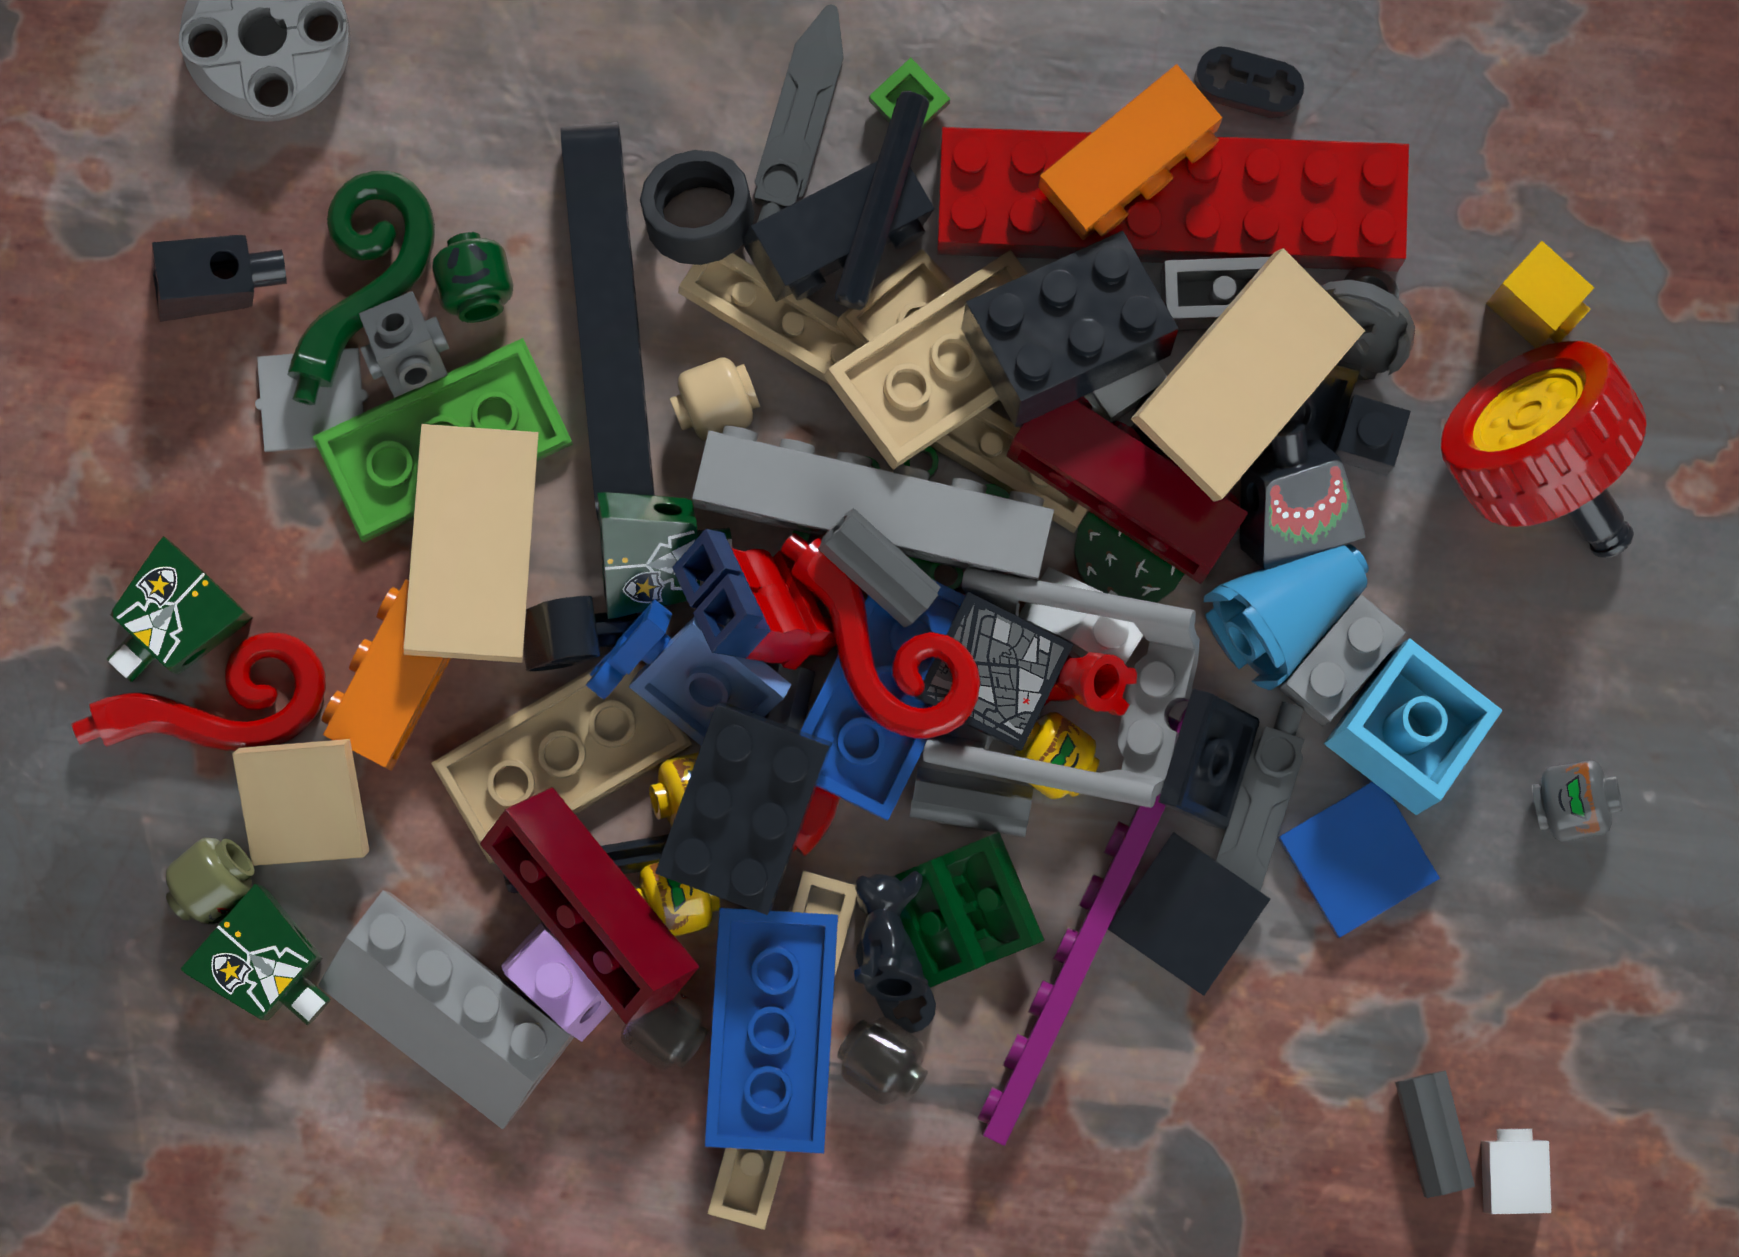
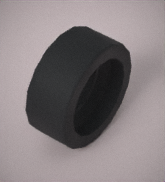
M691 150L672 155L655 166L644 181L640 196L649 240L662 255L683 264L703 265L720 261L738 250L743 244V239L750 226L753 224L755 215L744 172L733 160L713 151ZM697 187L716 188L730 196V208L723 217L710 225L698 228L678 227L665 220L663 210L672 198L685 190Z

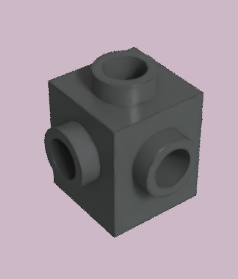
M413 291L359 313L370 344L360 348L374 380L385 377L394 397L448 375L440 352L450 349L436 316L428 320L425 319Z

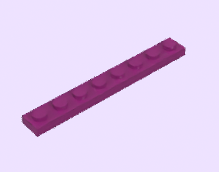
M1187 708L1182 712L1179 720L1168 716V722L1173 731L1180 732ZM1160 794L1156 796L1152 808L1138 805L1129 825L1120 821L1116 824L1103 852L1113 857L1104 878L1095 874L1092 875L1078 905L1088 910L1079 931L1068 927L1053 957L1054 960L1063 963L1053 985L1042 981L1030 1005L1028 1013L1037 1016L1028 1038L1019 1034L1016 1035L1002 1066L1012 1070L1002 1092L992 1087L981 1108L977 1120L986 1123L982 1135L1005 1146L1166 807L1158 802Z

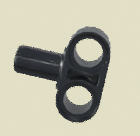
M591 596L559 598L545 601L526 609L523 646L526 671L536 672L571 667L600 656V648L616 646L618 639L638 618V614L608 619L607 612L594 613L593 598Z

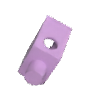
M542 922L501 964L504 974L563 1030L581 1042L613 1009Z

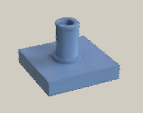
M694 616L670 640L657 659L650 665L646 664L635 675L629 688L702 746L718 703L725 702L765 717L784 699L792 684L763 661L712 653Z

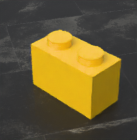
M1541 241L1500 285L1486 305L1534 348H1538L1548 338L1552 339L1555 343L1561 342L1584 318L1591 308L1583 300L1594 287L1548 245Z

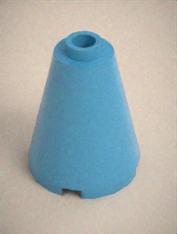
M1347 544L1346 546L1341 545L1268 570L1261 568L1218 585L1204 596V602H1212L1214 607L1205 614L1208 625L1230 661L1238 669L1248 664L1259 674L1252 682L1258 687L1272 690L1289 678L1366 589V574L1369 571L1368 564L1355 546Z

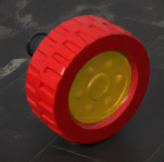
M1562 341L1540 346L1518 355L1497 367L1464 395L1451 412L1444 426L1441 436V454L1457 485L1483 518L1501 526L1523 527L1548 522L1567 514L1582 538L1590 543L1592 553L1601 558H1610L1622 553L1632 542L1634 536L1633 528L1628 522L1624 521L1623 512L1607 488L1624 473L1639 452L1646 434V414L1628 379L1606 350L1584 341Z

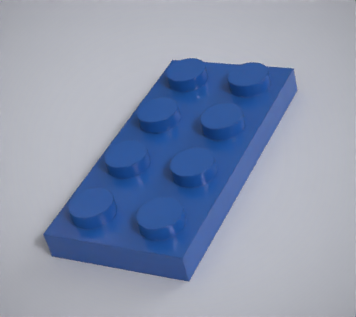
M937 581L935 582L941 588L937 593L936 599L913 624L905 628L869 595L865 600L870 647L874 667L880 681L896 698L916 708H928L930 706L914 699V696L906 695L898 688L892 676V664L899 648L914 636L929 632L946 635L965 595ZM839 656L801 729L803 732L833 742L817 787L885 821L889 820L928 740L899 735L874 721L855 700L845 679ZM934 657L927 658L920 663L919 674L922 679H924Z
M719 908L705 1147L824 1154L838 915L770 911L768 915L749 909Z

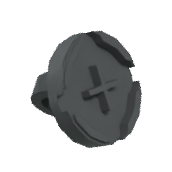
M1361 267L1348 272L1343 281H1332L1321 286L1365 330L1337 364L1359 371L1358 380L1375 379L1377 373H1384L1390 370L1388 374L1390 375L1400 370L1410 356L1414 344L1415 325L1409 310L1398 300L1399 288L1396 282L1379 269Z

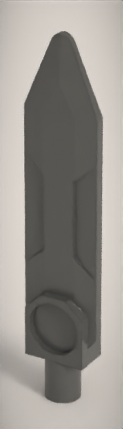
M827 5L795 43L755 179L757 189L754 202L762 205L757 222L798 202L804 196L844 59L839 13L835 5Z
M1287 702L1281 703L1274 727L1264 726L1260 739L1253 743L1230 823L1225 830L1216 858L1217 862L1260 891L1303 760L1301 749L1305 739L1297 737L1296 732L1304 708Z

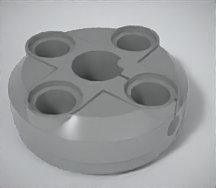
M187 0L182 13L179 32V46L186 67L203 93L217 106L235 116L264 122L281 121L299 116L322 102L335 88L345 70L351 42L349 20L341 0ZM329 15L336 18L338 30L330 40L316 42L309 38L308 28L316 17ZM207 31L220 33L223 41L222 47L217 54L209 58L195 55L194 43L200 34ZM271 80H281L288 85L286 100L276 107H266L260 104L259 92L262 86Z

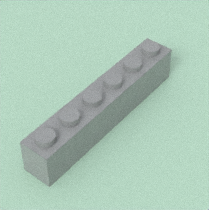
M724 426L723 433L708 431L692 497L695 508L824 537L846 512L854 508L908 557L965 570L967 567L1033 580H1038L1054 513V509L1043 507L1044 499L1039 496L1011 491L1009 498L1006 499L985 494L986 485L961 478H953L951 486L928 481L929 472L905 465L895 468L894 473L871 468L872 459L849 452H838L837 460L814 455L815 446L792 439H781L779 447L758 442V433L735 426Z

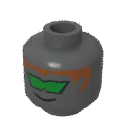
M1594 760L1551 766L1543 772L1541 783L1533 784L1534 803L1541 831L1550 829L1551 834L1558 841L1565 842L1604 835L1611 828L1612 813L1623 810L1617 777L1605 778L1602 767Z

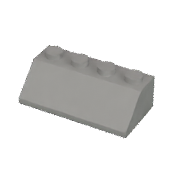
M384 890L346 937L318 984V987L501 1129L506 1127L574 1038L541 1008L400 899Z

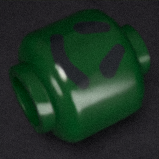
M476 232L460 233L451 237L447 241V247L440 250L433 259L432 272L440 304L446 312L458 316L462 322L466 323L487 321L503 312L504 305L513 295V281L505 250L498 242L481 238L480 234Z

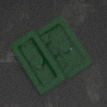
M1000 832L894 875L899 881H902L913 871L919 872L923 877L920 890L906 905L900 918L905 931L912 941L917 958L922 965L924 977L928 980L930 988L1045 940Z

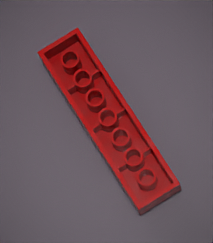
M942 127L937 255L1000 257L1011 250L1016 258L1061 259L1123 230L1140 261L1148 263H1164V261L1271 257L1274 252L1282 248L1303 268L1354 270L1361 267H1370L1381 271L1398 272L1406 260L1409 144L1217 137L1219 139L1217 144L1200 159L1191 163L1185 157L1171 168L1169 172L1174 178L1152 198L1146 200L1140 194L1127 204L1124 209L1128 216L1111 232L1101 237L1097 231H1094L1085 240H1082L1038 188L1042 173L1093 132Z

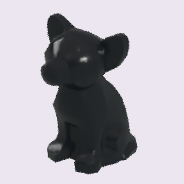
M913 871L902 881H899L894 876L875 874L870 877L862 875L855 882L858 907L867 916L861 933L864 963L861 967L854 970L855 981L864 984L868 993L881 1000L893 1002L906 1001L922 996L927 990L928 980L923 977L922 965L917 958L915 948L900 918L906 905L917 895L922 886L923 877L917 871Z

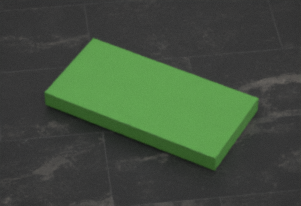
M523 338L449 372L445 377L406 392L313 436L363 543L414 520L421 424L539 432L537 461L573 445Z

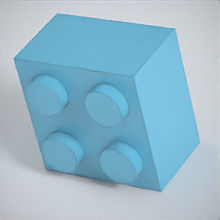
M1409 638L1390 651L1377 666L1328 736L1324 745L1417 815L1442 800L1503 710Z

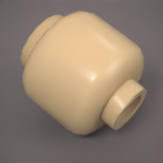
M725 357L681 373L677 383L680 395L670 398L682 431L693 427L697 436L703 441H706L709 430L723 433L724 426L748 427L753 421L752 410L760 407L745 365L736 367L730 359Z

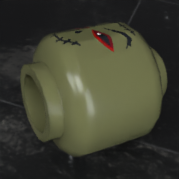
M204 837L173 861L166 869V883L169 888L166 900L171 909L183 920L189 921L193 918L202 924H217L231 912L253 887L251 876L254 874L253 864L241 847L230 839L224 838L219 841L216 838Z

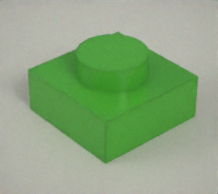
M912 58L908 59L869 96V102L889 123L897 98L902 91H912L925 96L929 100V107L922 129L950 104V98Z

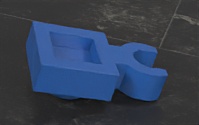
M654 599L618 639L616 646L591 671V678L586 683V686L604 700L616 688L626 673L629 675L641 660L648 665L653 663L671 640L666 631L672 613Z

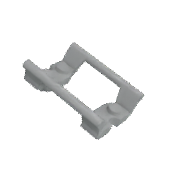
M967 567L962 580L964 594L970 592L1018 617L1020 606L1018 601H1024L1133 622L1146 640L1150 641L1147 655L1143 656L1134 666L1138 673L1136 684H1128L1125 700L1130 705L1125 714L1121 716L1118 729V746L1121 754L1124 756L1121 770L1097 773L988 751L994 738L966 724L961 725L948 734L929 738L924 747V762L1152 808L1156 796L1161 794L1179 735L1178 732L1170 728L1168 715L1174 705L1182 701H1189L1195 678L1200 638L1197 636L1194 627L1195 610Z

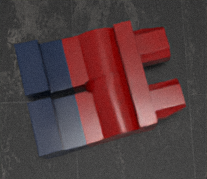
M706 528L672 567L690 607L697 608L693 614L712 653L768 663H781L783 668L796 670L809 655L825 657L836 645L831 618L822 616L816 604L819 598L792 575L791 571L795 562L780 550L772 557L771 553L764 549L746 551L733 549L730 547L724 533ZM696 579L703 581L704 583L701 586H699ZM717 623L724 625L725 628L721 631Z

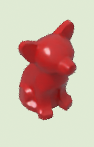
M1089 652L1084 657L1072 658L1068 656L1044 706L1050 701L1062 702L1076 699L1081 705L1094 712H1109L1115 716L1124 715L1130 705L1122 698L1126 684H1136L1138 673L1135 668L1126 666L1124 661L1115 655Z

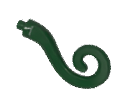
M370 171L356 175L343 184L330 203L327 215L330 239L339 251L352 259L364 261L381 257L393 246L396 237L394 226L385 220L379 222L369 234L360 235L354 231L351 224L352 215L356 208L366 201L377 199L394 205L400 211L404 220V239L396 260L381 276L320 314L308 326L300 338L287 373L289 377L297 380L292 398L296 402L305 405H315L320 387H332L341 355L347 342L357 331L364 327L359 313L406 294L419 280L429 262L435 238V223L432 209L427 198L415 183L399 173Z

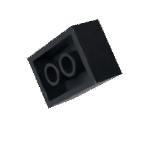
M1123 230L966 301L961 326L964 336L1015 427L1171 356L1179 330Z
M718 703L655 874L768 915L774 905L833 742L728 703Z

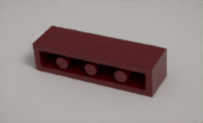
M1084 396L1023 424L1010 445L1006 455L1007 458L1199 584L1203 583L1248 514L1247 511L1239 507L1238 499L1230 492L1223 499L1214 502L1165 453L1160 455L1141 443L1140 435L1130 426L1120 421H1113L1111 423L1092 411L1091 403Z
M553 787L505 809L480 842L482 848L626 1025L671 1001L699 968L695 960Z

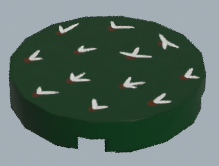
M1090 511L1078 528L1073 552L1078 575L1085 584L1103 593L1158 603L1174 592L1184 576V573Z

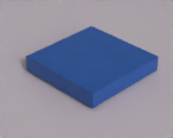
M1374 782L1365 785L1278 837V840L1337 938L1344 936L1440 879L1392 797Z

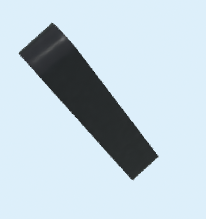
M619 122L561 127V145L593 491L598 521L597 493L609 492L655 496Z

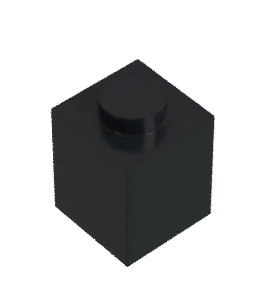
M1354 394L1349 402L1333 452L1339 456L1344 464L1387 476L1395 467L1411 411Z

